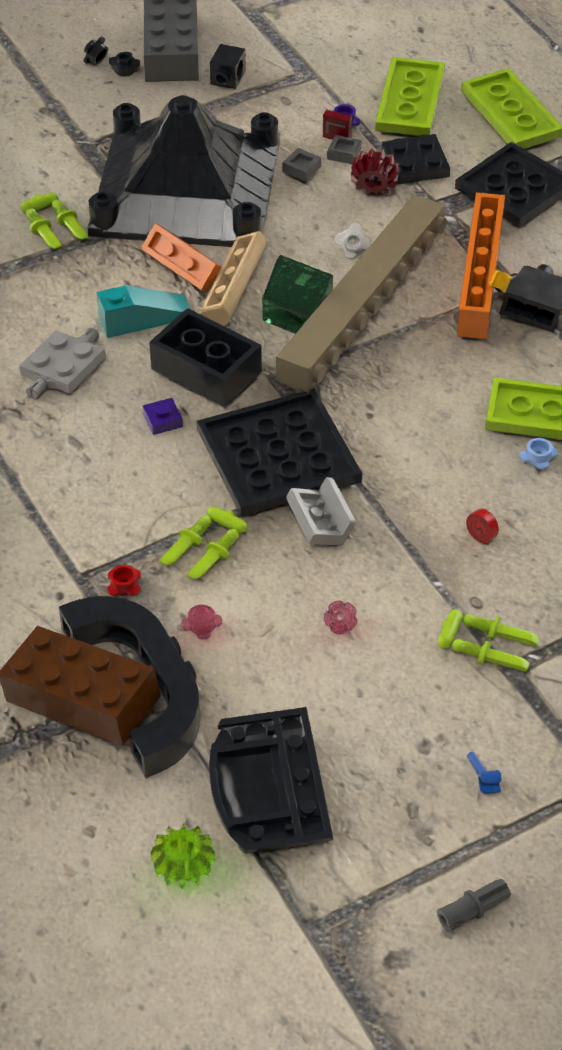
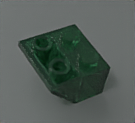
M280 255L276 260L262 297V321L296 334L333 290V275Z

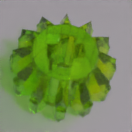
M183 822L179 830H174L168 825L166 835L157 834L155 846L151 850V861H153L154 872L157 877L164 876L167 886L174 881H178L179 886L183 889L187 881H191L198 886L200 876L209 877L211 865L215 861V851L213 850L212 840L209 835H202L199 826L187 830V826Z

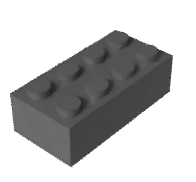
M144 0L145 82L199 81L197 0Z

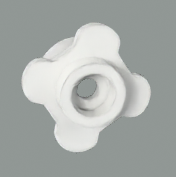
M352 223L348 229L338 233L335 238L336 243L344 248V254L348 258H354L358 251L367 249L370 246L369 238L364 237L361 232V226L357 223ZM355 238V243L352 244L350 239Z

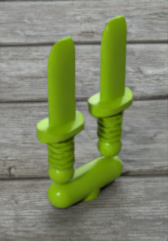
M56 193L36 194L31 199L21 203L20 210L26 214L31 223L30 231L33 234H40L49 247L53 249L62 247L50 229L51 222L46 218L42 219L36 212L52 206L57 213L56 221L59 225H66L77 239L83 240L88 238L87 233L76 220L77 213L72 209L68 210L62 201L59 200Z
M211 506L207 509L206 515L200 517L190 529L183 528L179 532L180 538L162 556L159 562L164 565H171L191 545L198 547L203 541L200 536L214 521L230 530L217 543L209 542L206 546L207 552L188 572L187 577L198 579L218 559L226 560L230 556L228 549L238 539L239 534L247 531V522L237 517L231 510L224 511L216 506Z
M454 609L449 612L446 620L443 621L437 639L438 646L442 649H447L452 645L453 650L456 652L466 653V655L469 654V656L473 657L476 656L478 658L477 662L482 665L484 661H488L512 669L527 671L529 662L522 657L491 649V642L485 641L484 645L481 646V644L478 645L470 641L468 643V641H463L462 639L454 640L462 620L466 627L489 632L488 638L490 639L499 636L531 646H537L539 642V637L530 631L501 624L502 618L496 616L493 621L484 617H475L472 614H467L463 617L460 610Z

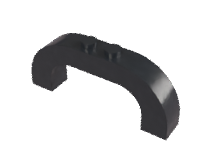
M95 596L78 599L59 606L61 629L65 636L90 645L104 642L126 645L137 653L143 664L155 668L160 693L168 706L163 714L154 721L129 730L131 753L145 778L175 765L193 746L200 727V705L198 687L195 681L196 673L191 662L183 660L177 639L174 636L170 637L159 619L152 612L140 604L127 599Z

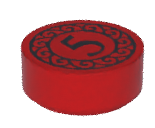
M478 509L469 514L466 519L468 532L477 542L487 543L498 535V522L488 510Z

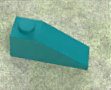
M127 285L96 292L98 317L107 338L170 324L187 308L191 309L184 294Z

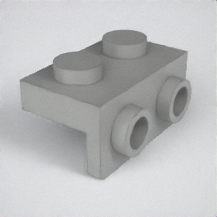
M326 477L319 490L291 488L286 496L309 544L340 546L344 544L356 521L333 478Z

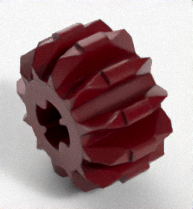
M373 148L368 153L361 151L352 162L351 182L355 183L356 190L364 189L366 195L370 192H374L377 196L381 192L388 194L398 181V162L394 161L393 154L385 155L384 149L380 152H375Z

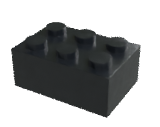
M189 308L184 310L149 342L152 370L224 407L262 372L261 344Z

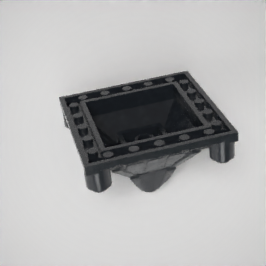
M186 95L172 98L163 108L159 117L141 123L140 110L137 106L131 103H122L114 108V134L99 191L88 200L90 215L88 237L145 241L155 223L163 226L186 243L195 245L232 247L239 236L261 231L263 234L280 145L278 119L267 112L259 113L251 119V132L244 133L242 129L216 120V117L205 106Z

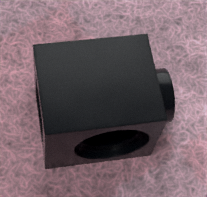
M220 44L210 61V84L236 89L246 72V49Z

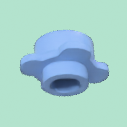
M534 438L527 443L526 451L520 453V459L543 470L549 467L551 459L557 457L558 451L547 439Z

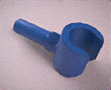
M469 752L467 758L476 770L481 793L501 792L499 785L502 781L500 771H487L475 752Z

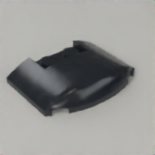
M307 707L221 719L218 724L220 732L215 742L212 743L210 750V787L218 816L227 833L239 845L243 853L247 854L333 841V833Z

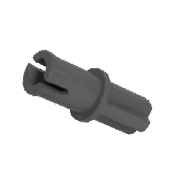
M495 880L474 892L471 890L465 891L463 897L437 910V917L443 928L450 932L475 917L477 919L482 918L485 910L508 899L511 896V891L505 880Z

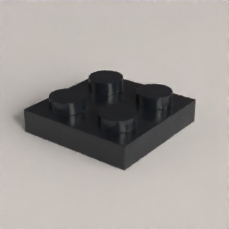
M436 134L382 141L381 150L384 149L385 155L393 154L394 161L398 162V181L395 185L450 177V166Z

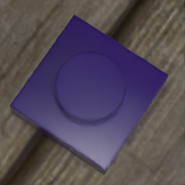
M173 398L142 405L143 415L153 435L183 427L182 416Z

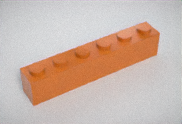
M476 192L459 306L457 336L479 339H487L494 292V287L489 286V283L497 269L505 195Z

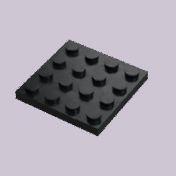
M315 388L311 389L309 393L303 391L197 420V431L241 517L287 504L286 496L291 488L319 490L326 477L333 478L339 489L362 482V471Z

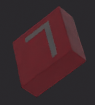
M326 109L323 114V137L332 140L335 135L352 138V116Z

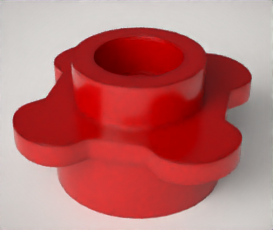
M130 565L116 566L108 572V579L110 580V585L107 587L108 594L114 597L118 595H138L141 591V587L138 585L141 572Z

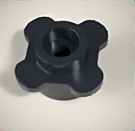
M103 36L99 37L97 41L94 39L89 41L85 46L84 52L86 57L83 60L84 63L88 64L91 61L94 64H99L106 57L109 49L103 44L105 42Z
M120 52L116 57L109 58V64L114 65V71L117 75L130 76L140 66V60L135 59L131 52Z

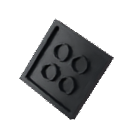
M510 142L455 180V189L475 200L476 192L505 195L503 218L521 227L562 198V171L517 144Z

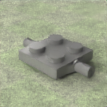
M89 328L78 338L59 331H55L19 365L21 375L35 381L27 388V395L30 398L36 399L48 388L58 389L70 394L106 358L105 348L92 344L99 337L97 330Z

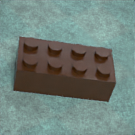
M38 625L0 670V683L6 702L122 746L130 738L129 730L139 726L161 697L154 667Z

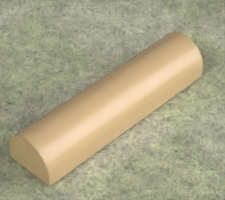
M261 231L236 238L200 310L201 315L223 326L229 323L266 246V239Z

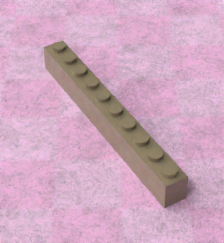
M413 195L276 356L275 381L309 393L316 383H320L323 380L328 368L337 363L341 352L345 348L351 346L355 335L359 330H364L372 314L378 313L386 297H391L399 281H404L412 265H417L421 254L426 249H430L438 234L443 233L447 223V218L444 217V204L417 195Z

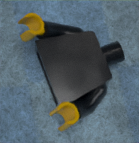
M541 264L537 268L527 265L523 266L519 273L511 275L495 270L489 286H493L498 293L505 295L499 314L554 332L559 315H562V277L554 275V271L549 265Z

